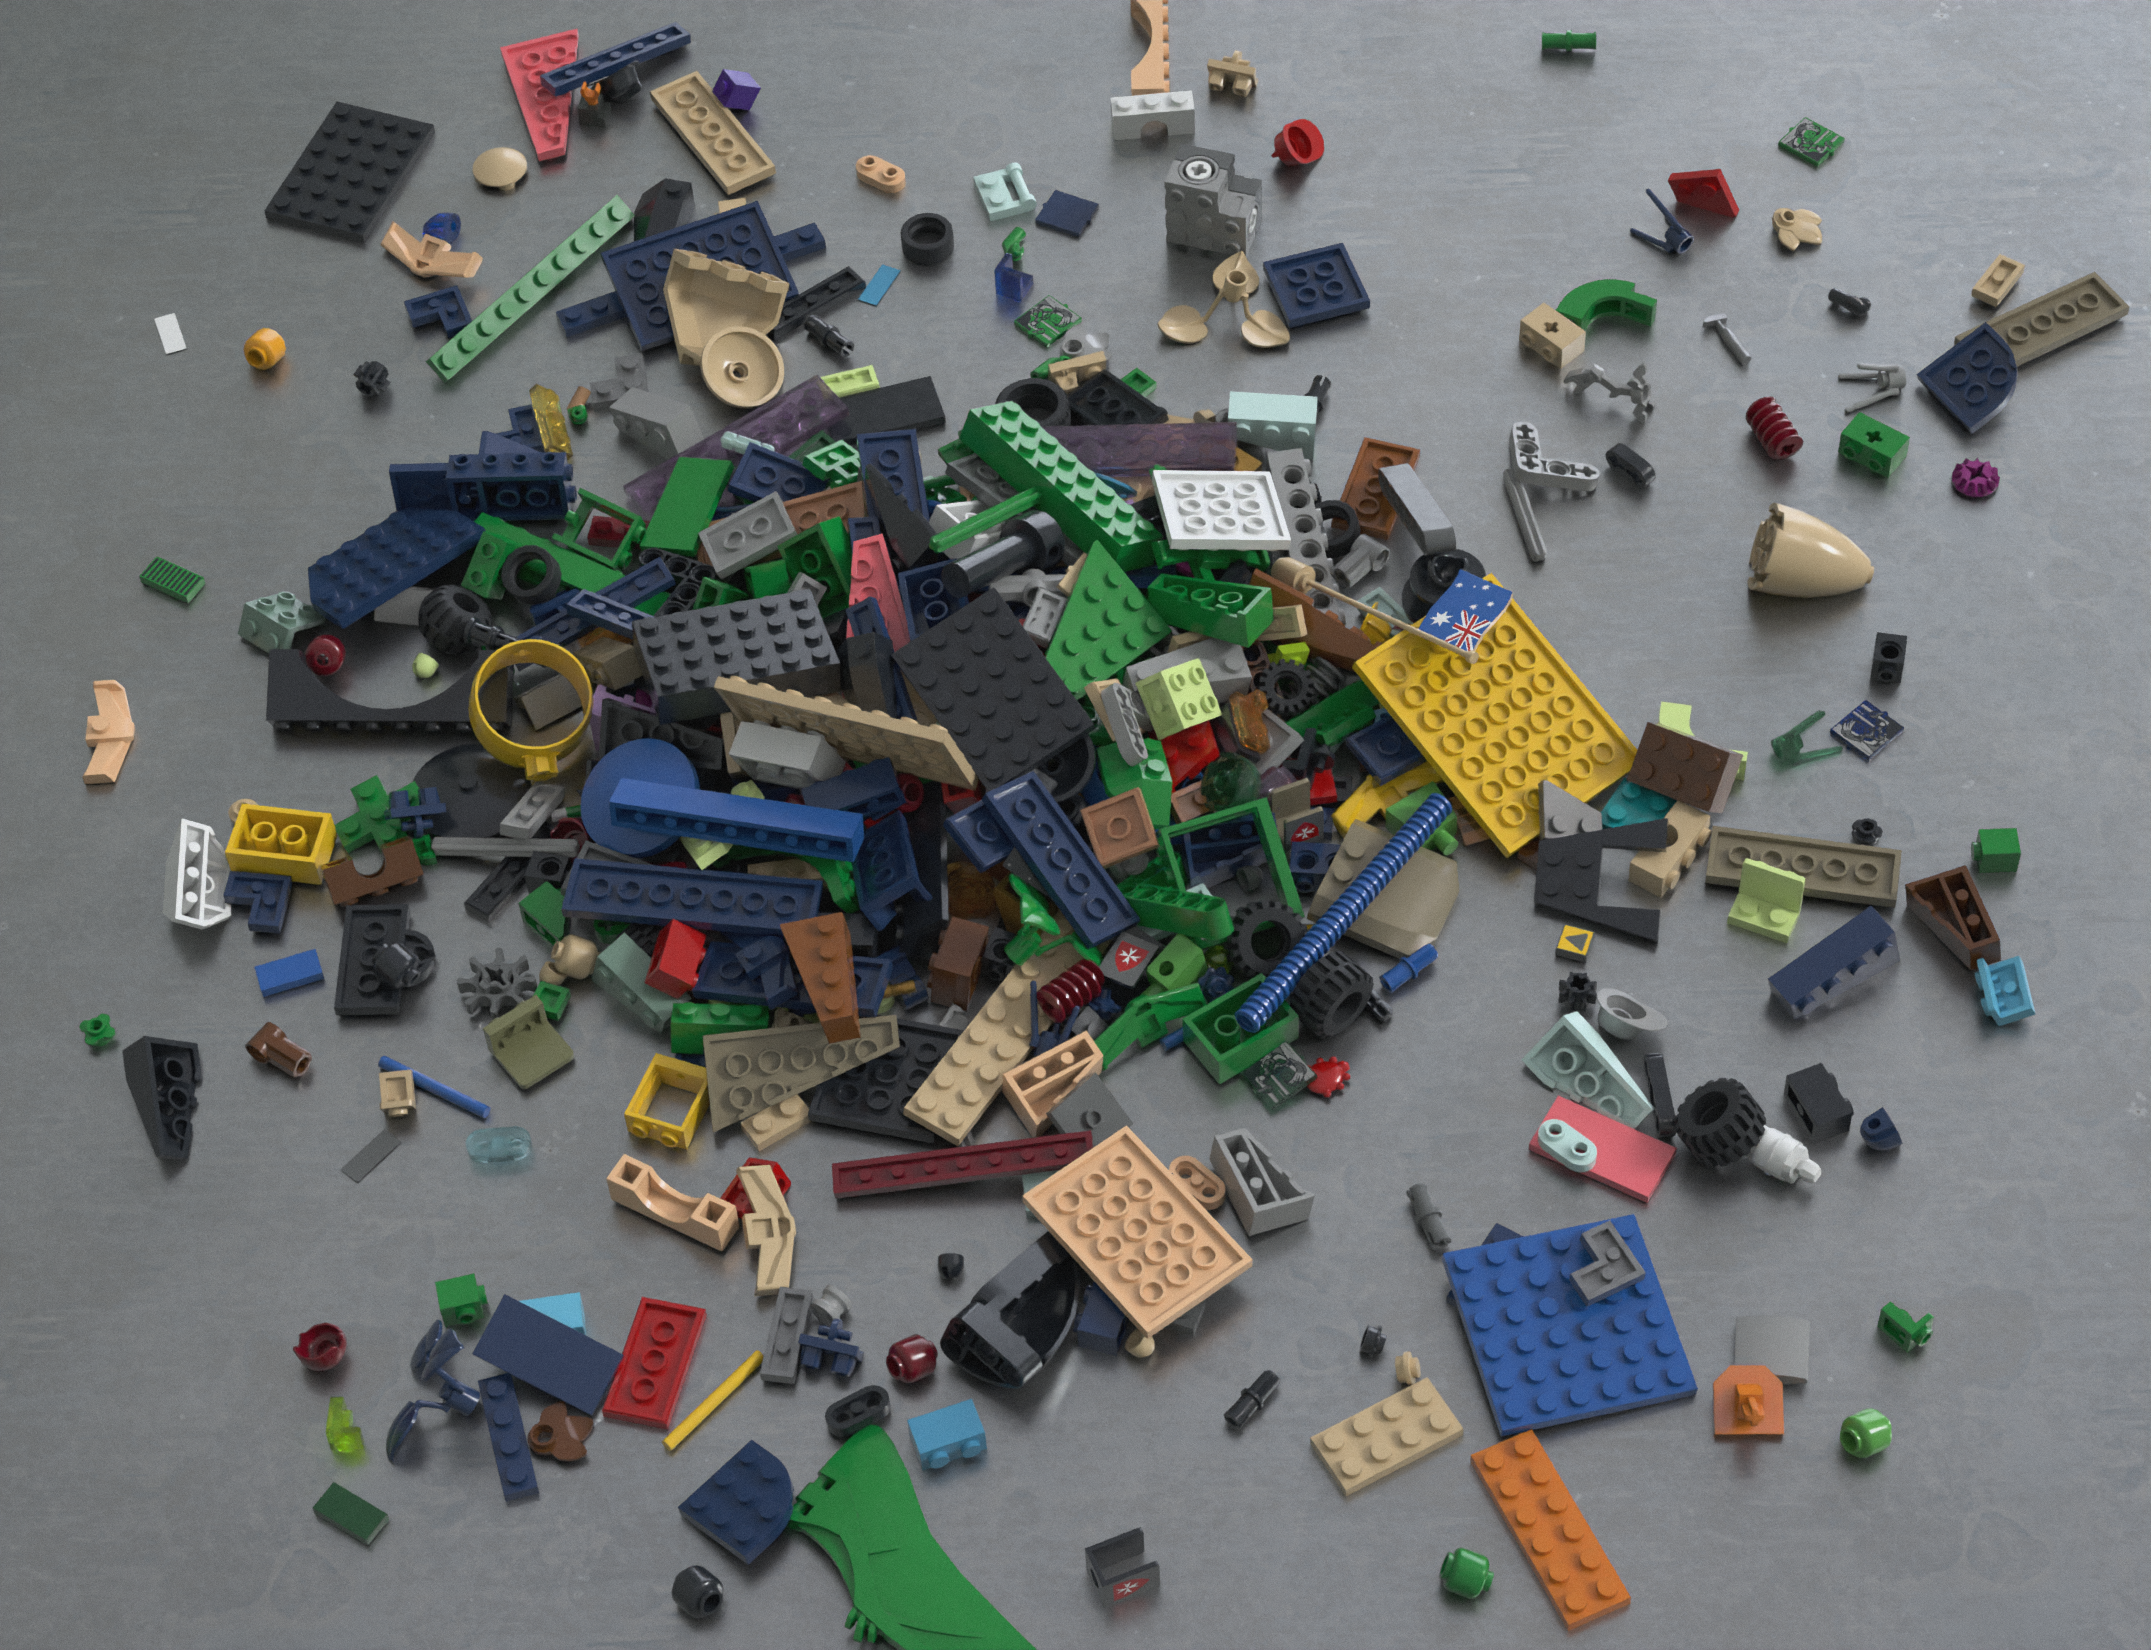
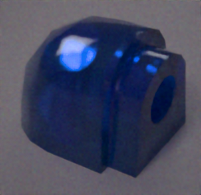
M443 212L432 216L423 226V236L428 234L451 245L457 239L461 230L459 215L457 213Z

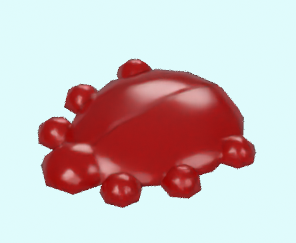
M1335 1056L1330 1057L1329 1061H1324L1323 1058L1319 1057L1312 1066L1306 1064L1315 1074L1307 1081L1304 1080L1307 1088L1314 1093L1323 1094L1324 1097H1330L1331 1092L1335 1089H1344L1342 1081L1351 1079L1350 1074L1346 1073L1350 1069L1349 1063L1344 1060L1338 1062Z

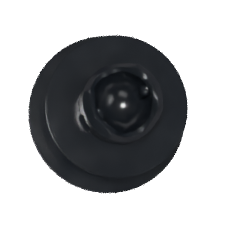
M1460 549L1420 556L1413 564L1410 578L1405 583L1402 591V607L1408 619L1414 624L1426 616L1430 608L1452 585L1460 569L1479 578H1484L1486 573L1482 563L1472 554Z

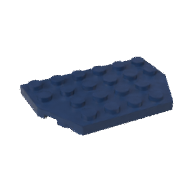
M405 509L404 511H395L386 520L378 525L367 528L357 538L344 542L339 549L329 555L320 557L315 564L308 567L312 606L316 612L344 629L476 546L485 528L453 510Z

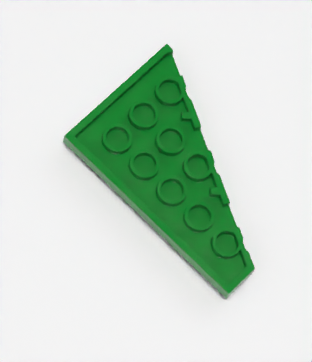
M1098 540L1093 542L1088 548V554L1083 565L1080 567L1078 578L1068 596L1064 612L1056 625V631L1044 654L1077 701L1087 695L1084 689L1085 686L1091 682L1110 679L1172 632L1171 628Z

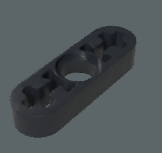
M1662 1053L1645 1054V1077L1650 1102L1655 1108L1653 1117L1658 1137L1676 1136L1674 1128L1676 1125L1674 1122L1675 1112Z

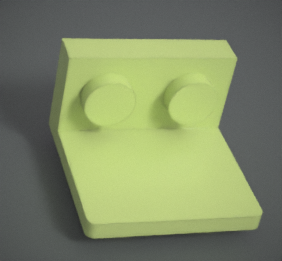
M1198 658L1160 671L1135 683L1158 740L1219 717L1222 714L1206 672Z
M1746 858L1742 865L1739 893L1730 910L1727 923L1788 943L1800 916L1805 878L1794 872L1784 871L1769 866L1764 862Z

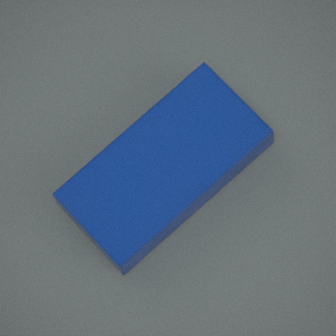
M316 949L254 967L263 997L324 979Z

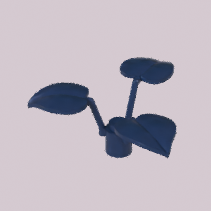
M439 1319L432 1324L428 1333L418 1343L412 1355L410 1367L412 1370L417 1371L425 1362L426 1366L421 1376L423 1381L427 1382L434 1373L445 1381L439 1392V1397L443 1399V1402L417 1400L413 1403L409 1401L401 1409L392 1422L386 1439L387 1456L392 1462H394L396 1449L414 1425L419 1409L428 1407L441 1409L448 1413L450 1408H453L468 1416L474 1410L480 1398L479 1391L452 1378L441 1368L450 1358L464 1349V1346L458 1340L456 1332L452 1329H447L441 1336L442 1322Z

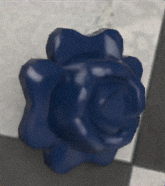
M1209 967L1206 973L1198 978V984L1203 996L1210 1003L1233 990L1234 987L1231 984H1233L1235 978L1227 974L1224 967H1219L1217 970Z
M1101 987L1100 996L1092 998L1091 1002L1086 1005L1083 1004L1084 1006H1089L1102 1020H1110L1113 1014L1121 1011V1007L1115 1005V1002L1110 998L1112 989L1107 987Z

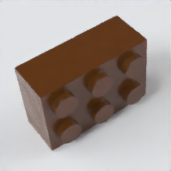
M1647 722L1627 781L1702 810L1723 813L1743 754L1666 725Z

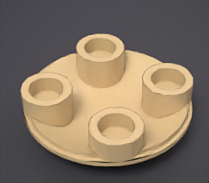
M499 147L487 150L479 155L474 161L472 170L475 181L478 184L499 187L501 190L507 191L513 189L515 182L525 174L527 161L519 151L512 148Z

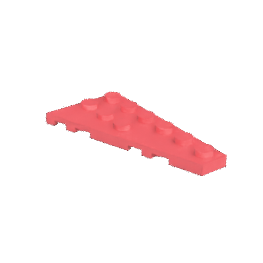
M578 29L500 47L501 55L538 161L563 156L566 152L573 90L555 97L541 85L540 75L576 61L579 39Z
M883 534L853 541L849 608L870 596L876 598L889 637L893 641L894 652L910 642L905 610ZM849 619L847 621L846 639L854 636Z

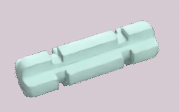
M729 431L725 432L720 440L723 448L734 450L735 448V452L741 454L745 453L749 442L774 451L772 445L765 443L760 445L761 442L741 435L737 437V434Z

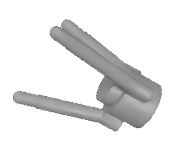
M1859 363L1857 365L1859 369L1875 370L1878 372L1843 373L1838 375L1839 379L1877 378L1879 387L1886 389L1884 392L1844 409L1846 413L1888 396L1899 395V389L1906 386L1905 369L1902 365L1899 366L1898 364Z

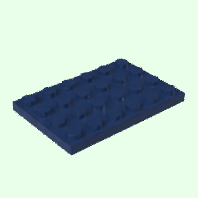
M758 201L601 252L603 264L641 351L675 341L663 291L674 249L702 253L707 255L706 258L721 262L725 260L745 266L746 270L757 274L765 272L789 283L784 303L799 295V291Z

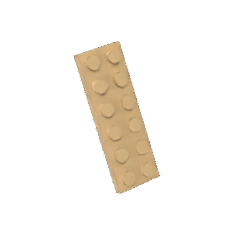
M698 71L650 91L651 100L728 195L776 174L775 165L731 111L722 105L712 92L713 89Z

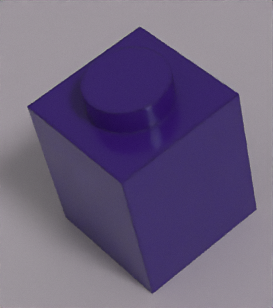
M723 69L712 92L724 107L750 110L761 87L748 72Z

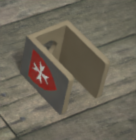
M1308 778L1270 791L1271 813L1275 812L1278 834L1286 852L1291 850L1292 841L1313 843L1324 839V811L1322 807L1310 809V782Z

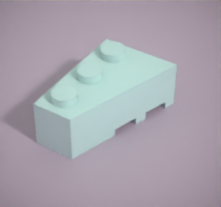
M1230 391L1227 437L1276 451L1302 448L1304 459L1313 461L1318 397Z

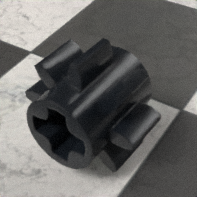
M365 361L363 365H359L353 374L358 378L355 382L357 389L367 396H373L374 394L379 396L381 392L386 391L391 383L386 379L389 375L387 368L377 361H371L370 363Z
M1570 972L1567 981H1559V1003L1565 1002L1569 1008L1568 1011L1582 1010L1586 1012V1007L1589 1003L1596 1004L1597 982L1590 981L1587 973Z

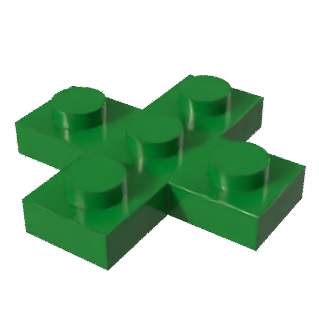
M378 775L350 789L360 811L335 824L336 832L348 853L375 839L380 849L379 845L408 836L407 831H401V822H406L411 817L385 820L384 811L389 809V795ZM415 781L397 790H408L409 806H419V787Z

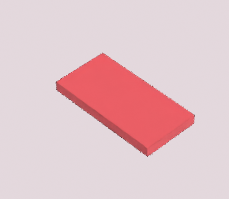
M1559 1095L1542 1121L1544 1123L1550 1119L1562 1120L1595 1144L1597 1148L1596 1164L1591 1170L1579 1173L1646 1203L1649 1202L1677 1151L1676 1147ZM1538 1128L1529 1143V1150L1563 1165L1539 1146ZM1550 1132L1553 1135L1560 1134L1558 1132ZM1576 1150L1578 1153H1585L1584 1150Z

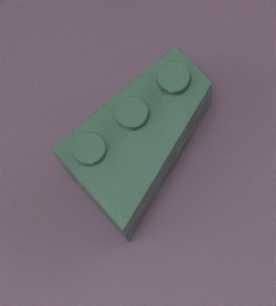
M624 932L597 956L591 981L639 1016L647 1026L662 1033L671 1025L673 1003L691 1002L692 998L685 992L679 999H676L645 984L651 958Z

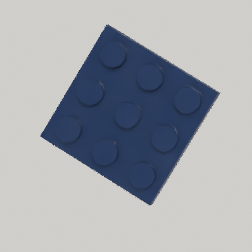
M1343 243L1263 262V271L1289 328L1370 308L1368 294Z

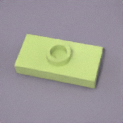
M873 365L817 378L823 401L880 388Z

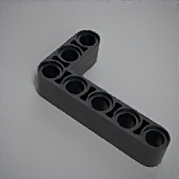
M649 548L641 552L639 555L640 567L660 557L676 585L663 591L671 595L654 614V617L693 610L703 577L717 580L716 571L711 565L658 548Z

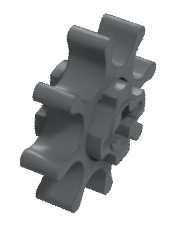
M502 948L495 949L496 958L490 964H481L475 957H471L469 959L471 971L476 973V975L470 979H457V986L461 994L467 992L475 993L472 997L465 1000L468 1014H473L481 1006L491 1007L490 1014L493 1020L499 1017L498 1013L502 1007L508 1005L516 1007L520 1002L524 1001L523 998L518 996L521 992L536 991L538 986L534 976H520L523 972L529 970L527 957L523 955L512 964L504 963L505 958Z

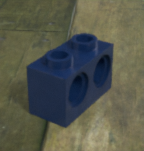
M1292 841L1290 871L1296 890L1304 893L1318 891L1341 845Z

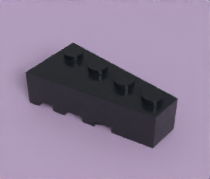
M611 698L602 699L598 761L624 743L647 738L662 740L674 745L691 761L694 768L715 770L726 768L723 735L681 721L660 725L656 713Z

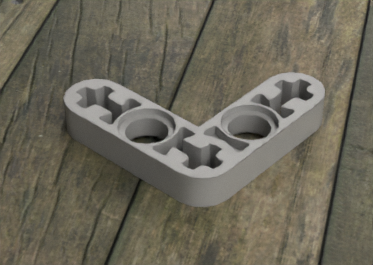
M1516 422L1513 424L1509 436L1513 473L1517 480L1527 484L1580 491H1592L1596 488L1600 472L1596 467L1584 463L1542 458L1536 427L1527 422Z
M1114 683L1101 691L1102 701L1123 759L1130 766H1135L1148 758L1140 728L1147 732H1151L1154 728L1141 696L1118 683Z

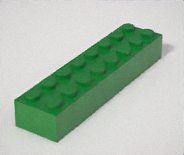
M1007 401L969 410L959 439L1019 493L1031 487H1035L1037 491H1040L1042 494L1040 503L1034 507L1054 518L1062 532L1080 549L1088 554V548L1093 542L1098 540L1124 572L1153 564L1155 556L1151 543L1163 540L1164 536L1154 528L1152 523L1140 516L1130 504L1121 499L1111 487L1103 483L1092 470L1085 467L1074 454L1066 450L1055 437L1048 434L1036 420L1029 417L1018 404L1013 401Z

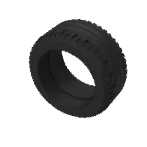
M1039 378L1018 380L1004 388L996 399L995 404L1013 401L1022 410L1041 408L1053 413L1049 418L1038 422L1046 432L1052 429L1058 431L1059 428L1070 430L1071 412L1068 396L1060 386L1051 381Z

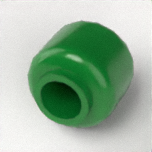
M1460 1547L1453 1553L1448 1552L1440 1569L1439 1578L1443 1579V1585L1446 1590L1468 1599H1475L1481 1591L1488 1592L1493 1581L1494 1572L1489 1571L1490 1564L1486 1556Z

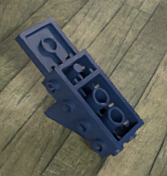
M482 431L479 454L449 455L448 463L390 464L389 476L397 511H404L405 509L453 510L472 521H475L482 512L492 517H499L503 521L565 519L566 513L571 510L572 503L577 502L576 486H571V481H573V465L568 464L566 452L542 453L489 431Z

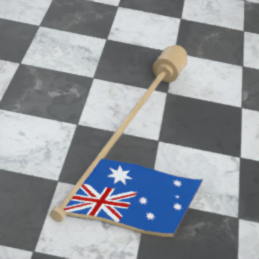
M1291 557L1279 558L1271 569V576L1303 594H1306L1313 587L1465 657V660L1471 664H1475L1479 658L1475 650L1484 635L1505 613L1513 598V592L1460 569L1452 585L1430 608L1417 629L1316 583L1314 569Z

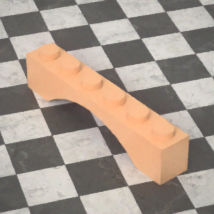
M1130 0L1131 17L1141 24L1151 40L1146 55L1131 70L1132 96L1170 92L1169 80L1164 81V78H1169V62H1164V60L1169 59V43H1163V41H1169L1168 25H1163L1164 22H1168V6H1163V4H1168V0Z

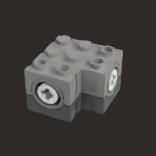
M1181 144L1164 181V189H1166L1165 209L1167 210L1165 215L1166 242L1183 244L1228 255H1234L1243 251L1247 257L1262 221V180L1235 175V167L1233 166L1235 154Z

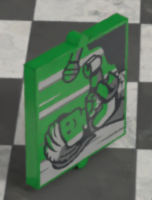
M1804 117L1794 128H1789V132L1779 141L1778 146L1818 167L1829 156L1834 155V151L1844 143L1845 138Z
M1048 295L1014 320V325L1027 333L1028 338H1034L1048 348L1064 336L1069 329L1081 323L1082 318L1070 310L1067 304L1063 305Z

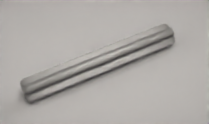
M1513 468L1510 470L1506 469L1503 472V480L1531 560L1534 562L1544 561L1547 557V550L1523 482L1515 478Z

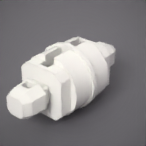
M1764 1125L1765 1131L1759 1137L1760 1142L1757 1146H1753L1750 1149L1751 1152L1748 1154L1749 1161L1754 1163L1755 1167L1763 1170L1766 1175H1772L1781 1181H1787L1792 1184L1799 1176V1179L1815 1183L1821 1175V1168L1809 1159L1807 1148L1801 1142L1792 1138L1790 1134H1784L1775 1128H1769Z

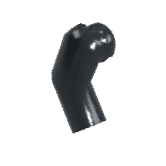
M1833 288L1829 292V301L1844 307L1856 316L1866 315L1867 311L1871 309V302L1866 297L1858 298L1837 288Z

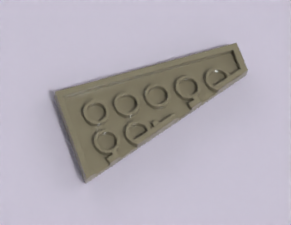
M897 1016L859 1019L861 1038L830 1044L821 1023L703 1036L713 1133L900 1047Z

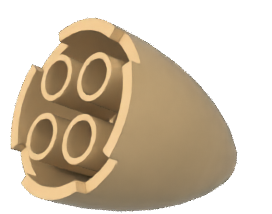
M1772 503L1769 506L1768 512H1771L1769 519L1761 521L1750 554L1749 564H1752L1751 569L1754 571V578L1749 577L1747 581L1750 590L1778 596L1814 598L1848 593L1863 588L1865 583L1869 584L1871 582L1874 566H1871V561L1865 553L1843 533L1803 511L1778 503Z

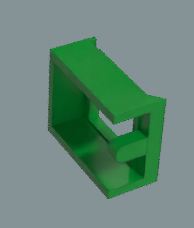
M579 488L577 493L582 501L575 512L569 510L566 513L565 521L568 526L563 535L560 536L554 533L552 539L557 546L571 549L582 557L596 560L609 569L621 572L622 569H626L632 559L631 553L635 545L641 543L646 532V524L641 516L585 489ZM593 509L631 526L612 560L575 543Z

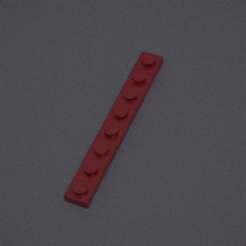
M1090 1130L832 1163L833 1192L835 1198H844L1057 1171L1094 1148L1093 1135Z

